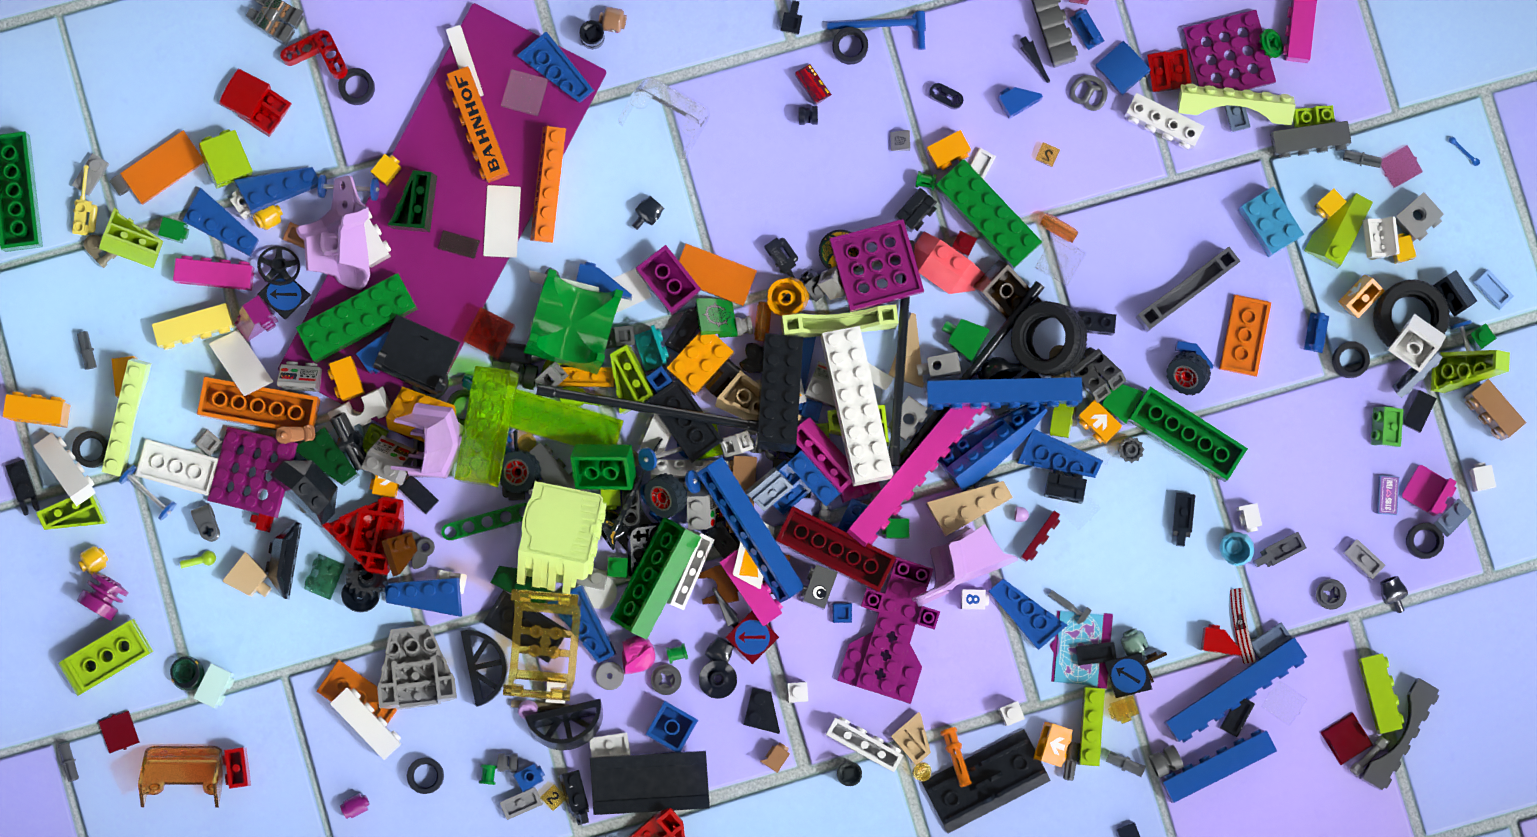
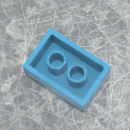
M1274 186L1238 209L1268 257L1273 256L1304 235Z

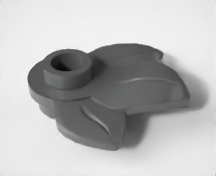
M412 532L417 552L410 561H412L413 569H419L427 563L428 556L434 552L435 544L430 538H422L417 532ZM425 543L429 545L426 551L422 549V545Z

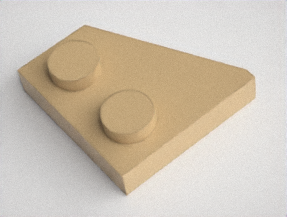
M920 712L891 735L893 740L916 766L931 753Z

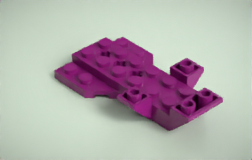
M897 557L885 594L872 589H866L861 607L877 612L878 617L873 632L848 645L837 681L908 704L912 703L922 671V665L910 644L916 625L935 630L941 612L925 606L918 607L917 602H913L912 598L927 591L933 568ZM894 632L897 640H893L892 643L888 642L887 633ZM885 650H888L889 655H891V658H887V661H884L883 657L880 656L881 652H885ZM879 668L883 669L885 677H881V680L877 679L875 671H879Z

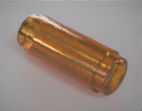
M1045 213L1039 223L1043 228L1067 242L1073 243L1079 233L1074 227L1048 213Z
M760 301L757 305L754 340L763 341L765 333L770 332L772 310L769 308L768 302Z

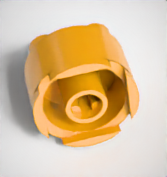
M793 277L775 281L768 290V306L779 316L799 314L805 309L809 300V294L803 282ZM786 294L791 295L788 301L785 300Z

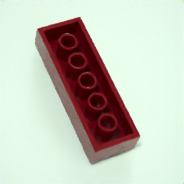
M792 506L776 539L777 543L880 592L897 558L869 543L864 547L847 532Z

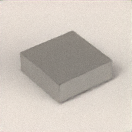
M207 429L195 444L209 456H212L223 441Z

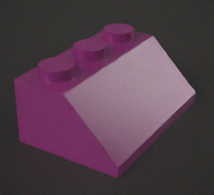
M664 245L636 267V272L671 316L701 291V288L667 245Z

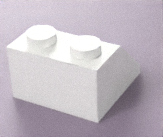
M1414 314L1388 351L1418 372H1421L1439 350L1446 335Z

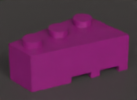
M258 295L242 305L239 312L240 315L237 316V321L234 324L246 342H248L266 330L268 332L275 328V323L278 322V319L268 304Z

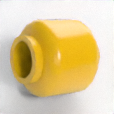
M272 205L254 213L253 220L259 229L268 230L281 223V215L283 213L278 205Z
M92 546L80 553L81 561L78 564L83 572L87 571L92 575L93 572L97 573L106 568L108 558L101 547L98 549V547Z

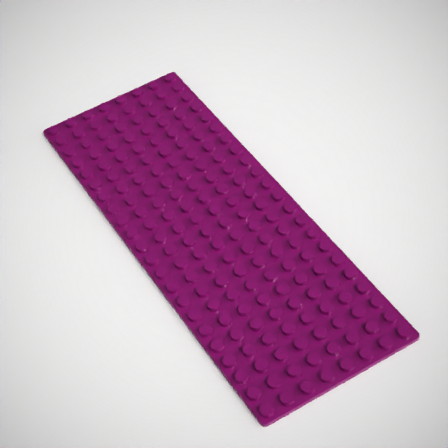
M476 3L471 5L461 24V28L484 94L480 97L510 175L488 183L486 178L482 179L479 172V168H482L480 161H475L472 153L475 150L473 143L469 144L465 134L468 133L466 125L462 126L459 115H462L460 108H455L452 100L455 97L453 90L449 91L446 80H448L447 74L459 70L452 46L450 45L392 153L400 161L398 165H400L401 170L388 186L379 180L380 190L377 201H372L371 196H369L365 204L372 215L370 221L373 225L377 224L382 232L379 235L382 242L386 240L391 248V251H389L391 257L372 268L369 266L370 277L362 290L344 286L337 281L335 276L327 275L302 322L304 323L398 273L418 309L404 318L461 342L448 373L510 258L483 255L487 186L521 187L519 241L534 210L543 127L566 128L564 156L607 74L605 69L560 47L594 89L593 93L579 103L517 56L539 38V35ZM413 170L432 172L437 176L430 232L398 230L388 226L396 211L395 208L404 194L403 191ZM392 324L318 363L313 361L297 331L278 367V371H280L281 364L286 365V362H297L298 366H305L306 363L317 364V367L322 369L319 393L340 404L350 402L352 408L357 412L364 411V403L361 399L364 395L347 401L337 398L334 387H337L335 380L331 381L328 374L330 363L351 356L365 394L383 386L391 405H393L402 387L414 391L411 384L384 372L370 374L356 354L387 331L389 333ZM377 416L371 418V420L387 427L386 416L379 419ZM400 434V435H402V436H404V437H406V438H408V439H410V440L414 439V438L405 436V435H403V434Z

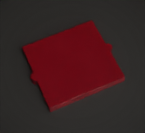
M129 711L118 715L113 714L112 717L99 721L109 754L122 749L127 750V747L140 743Z

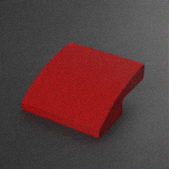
M1187 49L1147 55L1151 70L1150 76L1153 92L1180 89L1181 84H1192Z
M238 68L226 86L219 105L252 120L261 108L260 102L269 92L271 86L269 83Z
M271 89L260 102L261 108L252 120L238 114L239 118L268 137L275 131L292 105L291 102Z

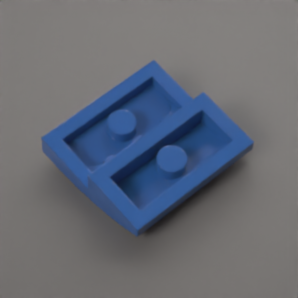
M1122 41L1095 65L1096 69L1109 80L1110 84L1121 95L1125 94L1151 71L1125 41Z
M786 460L779 464L776 469L792 483L793 488L773 504L782 515L811 492L809 487L789 467Z

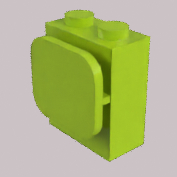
M224 130L219 133V136L213 138L212 136L205 137L199 143L202 160L216 189L234 183L237 179L252 176L253 170L236 130Z

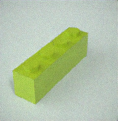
M1381 653L1358 659L1377 734L1403 729L1404 718L1397 708L1399 699L1392 689L1394 680L1392 675L1388 673L1389 661L1387 656L1384 657V654Z
M1083 688L1078 765L1100 767L1105 689Z

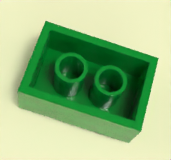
M575 444L570 456L575 489L632 490L636 480L632 445Z

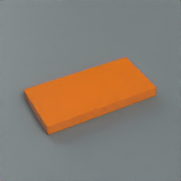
M183 130L120 174L140 203L144 205L201 166L204 162L201 154Z
M687 243L679 259V262L701 288V291L744 306L757 270Z
M1233 295L1219 370L1257 377L1272 302Z
M341 660L337 661L316 691L332 702L346 688L351 690L354 688L361 695L359 699L364 704L368 702L374 708L372 713L377 718L381 716L387 723L391 721L398 711L396 708H379L378 686Z

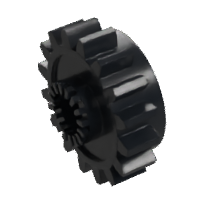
M354 562L353 568L349 567L346 574V587H349L350 594H355V598L360 597L362 600H373L376 596L380 597V592H385V588L388 586V575L370 573L361 564L358 565Z

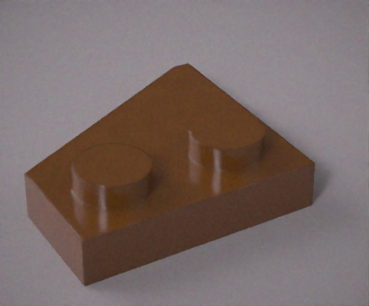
M412 532L381 541L393 577L401 574L417 552Z

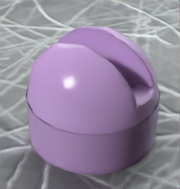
M1016 506L1015 522L1026 521L1029 517L1028 511L1024 507Z

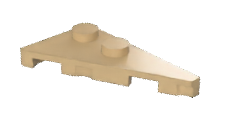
M911 313L908 320L904 382L923 388V375L919 376L917 365L921 364L916 314ZM896 355L888 374L895 378Z

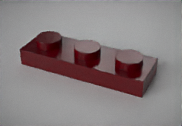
M1054 510L1021 555V560L1027 562L1035 558L1038 554L1036 549L1039 544L1044 545L1050 537L1047 535L1051 528L1055 530L1061 520L1058 519L1060 514Z

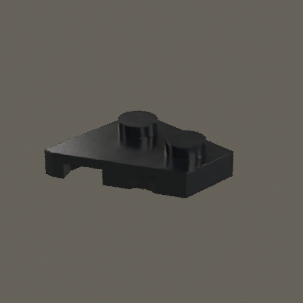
M752 687L743 725L777 734L780 733L771 692Z

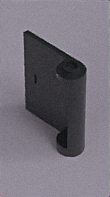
M396 315L373 368L437 396L438 393L442 394L445 389V377L461 342L400 315Z

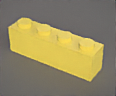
M224 303L152 324L157 346L168 350L174 348V344L181 342L182 345L194 342L193 339L199 337L207 339L216 332H219V334L228 333L231 331L230 328H234V323L229 305Z

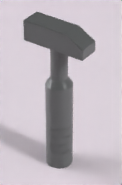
M1051 590L1048 594L1057 603L1079 615L1080 618L1076 622L1078 624L1084 622L1092 611L1086 607L1084 612H1081L1074 604L1054 590Z

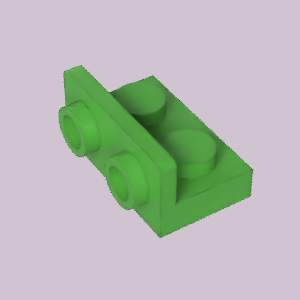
M1386 406L1373 408L1371 445L1401 447L1403 409Z

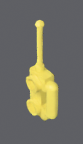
M84 165L80 199L74 201L72 234L88 236L89 233H94L96 230L98 207L92 204L93 201L85 200L89 166ZM90 212L89 223L87 225V213Z

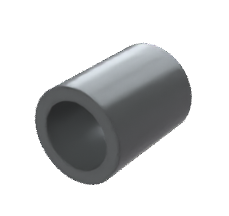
M121 174L110 180L119 196L124 195L130 190Z

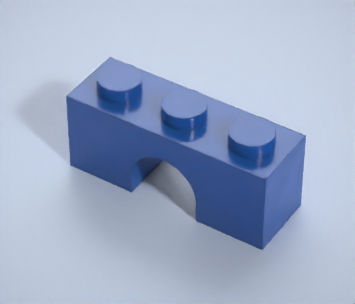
M803 450L787 463L825 506H828L842 493L819 470Z

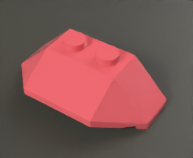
M923 232L915 243L914 256L919 274L948 294L975 291L973 286L985 273L971 260L941 239L926 232Z

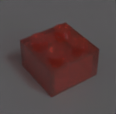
M480 307L463 342L499 360L516 326Z

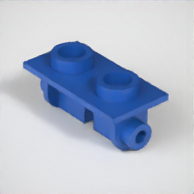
M1086 9L1079 10L1074 16L1069 18L1088 51L1105 41Z
M1310 312L1304 350L1323 353L1329 316L1325 315V313Z

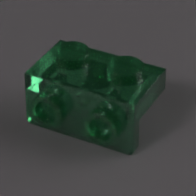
M318 554V557L312 563L313 568L310 575L305 579L304 589L331 600L345 564Z

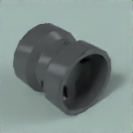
M498 753L497 772H504L505 770L517 772L518 753L510 755Z

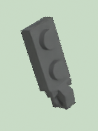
M1296 532L1266 547L1260 552L1261 557L1253 562L1256 568L1265 563L1267 567L1274 566L1307 549L1299 532Z

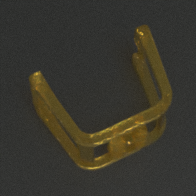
M512 589L511 600L515 604L510 670L507 680L503 685V695L570 701L575 685L581 619L579 595ZM531 599L558 601V604L531 602ZM523 611L573 615L572 629L561 630L559 627L549 629L542 628L539 625L523 627ZM521 634L531 635L534 638L542 636L540 639L541 647L536 644L520 646ZM550 637L555 640L560 637L571 638L570 650L559 649L557 646L549 648L551 644ZM519 653L529 654L532 657L539 655L549 656L552 659L568 657V674L519 670ZM516 680L565 683V686L551 687V691L524 689V685L516 684Z

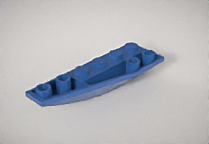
M1042 404L1037 408H1029L1028 405H1024L966 435L957 444L950 447L951 451L945 458L940 457L938 463L951 480L965 492L995 469L1025 440L1047 413V409Z

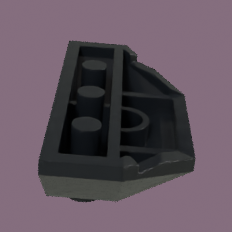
M282 461L270 474L320 527H323L322 525L327 523L335 514L338 487L314 461Z
M299 522L291 525L276 536L273 542H270L268 553L271 554L270 561H267L265 572L268 573L267 577L283 599L290 600L302 524Z

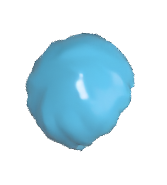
M1234 532L1225 535L1221 539L1219 549L1222 557L1229 564L1242 566L1251 561L1254 555V542L1247 534Z

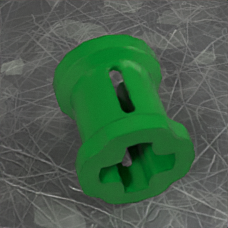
M918 171L915 188L920 186L934 191L937 174L928 175Z
M681 643V646L673 648L666 647L670 664L673 661L684 658L688 660L685 643Z
M480 764L482 772L481 780L478 783L496 785L494 778L497 766Z

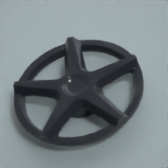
M273 246L260 254L257 268L265 282L282 286L291 284L298 277L300 261L292 250L283 246ZM276 249V256L273 260L263 257L268 251ZM282 250L291 253L295 260L286 261L282 256ZM261 263L271 267L266 276L261 269ZM297 265V271L291 278L286 269ZM279 273L286 281L278 282L271 279Z

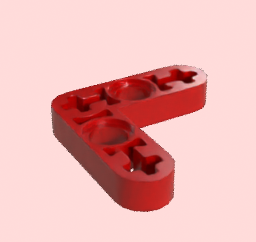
M321 30L284 48L280 54L285 65L294 66L321 53L334 78L342 79L348 72L347 66L331 34L326 30ZM324 37L326 38V41L328 43L326 47L322 41V38ZM305 45H312L309 51H302ZM335 51L336 55L333 58H327V53ZM291 54L292 58L289 59L287 55ZM335 63H338L341 71H336Z

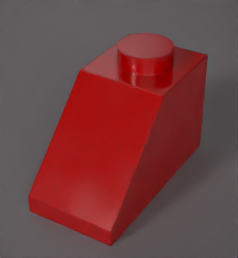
M1209 624L1208 627L1203 628L1200 651L1236 656L1242 654V651L1226 630L1220 629V625Z

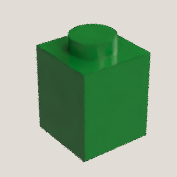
M163 217L158 236L183 244V241L187 240L189 235L188 225L184 222Z
M1486 323L1467 335L1468 341L1476 351L1482 350L1497 339Z
M909 518L888 519L890 521L889 525L884 531L882 530V535H886V539H909Z
M608 557L607 577L627 579L628 558Z

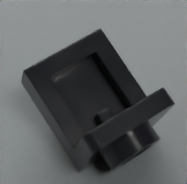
M813 269L805 271L798 280L803 282L808 294L817 302L825 293L818 286L820 275Z

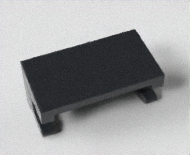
M721 521L705 533L706 536L714 539L713 545L723 559L739 548V545Z

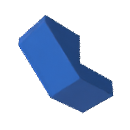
M1176 342L1175 351L1194 352L1207 361L1210 371L1213 369L1214 365L1197 343Z

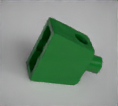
M961 319L957 326L946 321L941 329L951 336L947 344L970 363L990 331L986 327Z
M1122 384L1114 391L1110 389L1111 393L1104 398L1101 405L1122 425H1126L1144 392Z

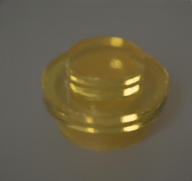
M523 434L518 439V448L524 450V452H530L537 445L535 437L531 434Z
M919 763L913 768L912 774L916 780L926 781L931 776V767L928 763Z

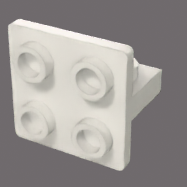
M1395 216L1363 220L1367 258L1376 260L1400 253Z

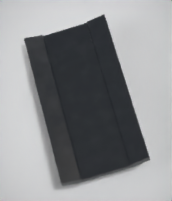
M1025 729L964 760L970 781L972 782L970 785L959 786L954 765L921 782L948 834L1051 781L1042 762L1033 759L1036 750Z
M706 750L589 758L593 815L658 812L670 807L674 811L710 809Z

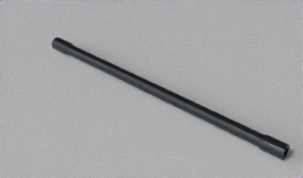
M910 240V244L914 254L915 241ZM902 275V283H904L906 278ZM910 297L900 299L891 437L888 451L891 466H899L900 460L899 446Z
M1038 281L1034 282L1026 292L1025 297L959 380H971L1012 329L1018 315L1030 306L1045 287ZM949 407L935 410L907 447L901 451L900 467L927 437Z
M538 384L536 395L556 397L757 432V420L715 415L561 389L543 384Z

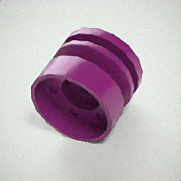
M93 572L91 577L96 579L98 583L96 584L88 580L87 583L93 588V591L82 590L77 601L93 612L112 621L118 612V609L112 604L113 601L123 603L124 600L117 596L118 593L127 597L129 592L112 578Z

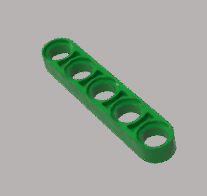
M520 503L447 523L442 527L441 534L446 540L454 541L522 522L523 517L520 516L519 510L521 507L527 506V503ZM504 511L511 513V520L508 522L501 520L500 516ZM486 516L491 517L493 520V524L490 527L482 525V519ZM469 521L472 522L474 530L472 532H465L463 529L464 524ZM447 527H454L456 530L455 535L451 538L445 535Z

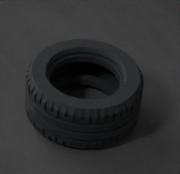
M1413 279L1398 282L1388 288L1375 304L1373 312L1374 328L1380 337L1379 339L1389 348L1400 333L1392 321V309L1395 302L1401 298L1414 297L1421 300L1430 312V325L1444 335L1449 326L1450 311L1448 310L1449 307L1445 297L1436 287L1425 281Z
M1041 301L1025 308L1016 318L1011 331V348H1013L1012 351L1016 359L1027 370L1042 375H1061L1073 369L1081 361L1080 359L1083 358L1087 346L1086 341L1088 340L1087 329H1085L1086 326L1082 318L1072 308L1056 302ZM1056 318L1063 325L1065 343L1062 350L1056 356L1050 359H1043L1035 351L1033 334L1036 327L1042 321Z

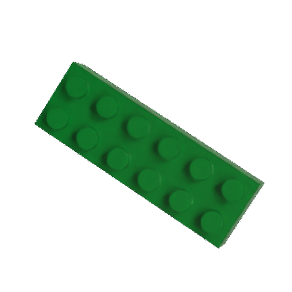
M26 131L0 134V249L4 252L42 248L43 241L30 135Z
M965 159L959 162L936 184L935 189L1013 270L1042 244L1038 236Z
M397 273L302 323L296 329L313 361L318 363L392 324L396 315L405 317L418 309L403 280Z
M1151 386L1147 389L1128 420L1223 482L1229 480L1248 450L1241 443Z
M664 517L610 619L629 632L647 640L695 548L698 546L701 536L681 524Z

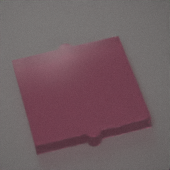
M1408 145L1382 159L1381 167L1385 172L1384 176L1388 177L1393 188L1423 173L1417 162V157H1414Z

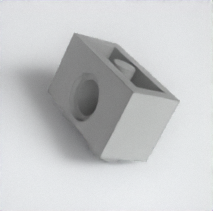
M909 395L902 404L900 438L904 441L907 438H913L917 432L915 426L918 422L922 424L928 415L926 413L927 407ZM909 414L913 416L914 422L906 424L903 421V417ZM891 420V422L889 423V425L887 426V429H888L889 431H891V423H892V420Z

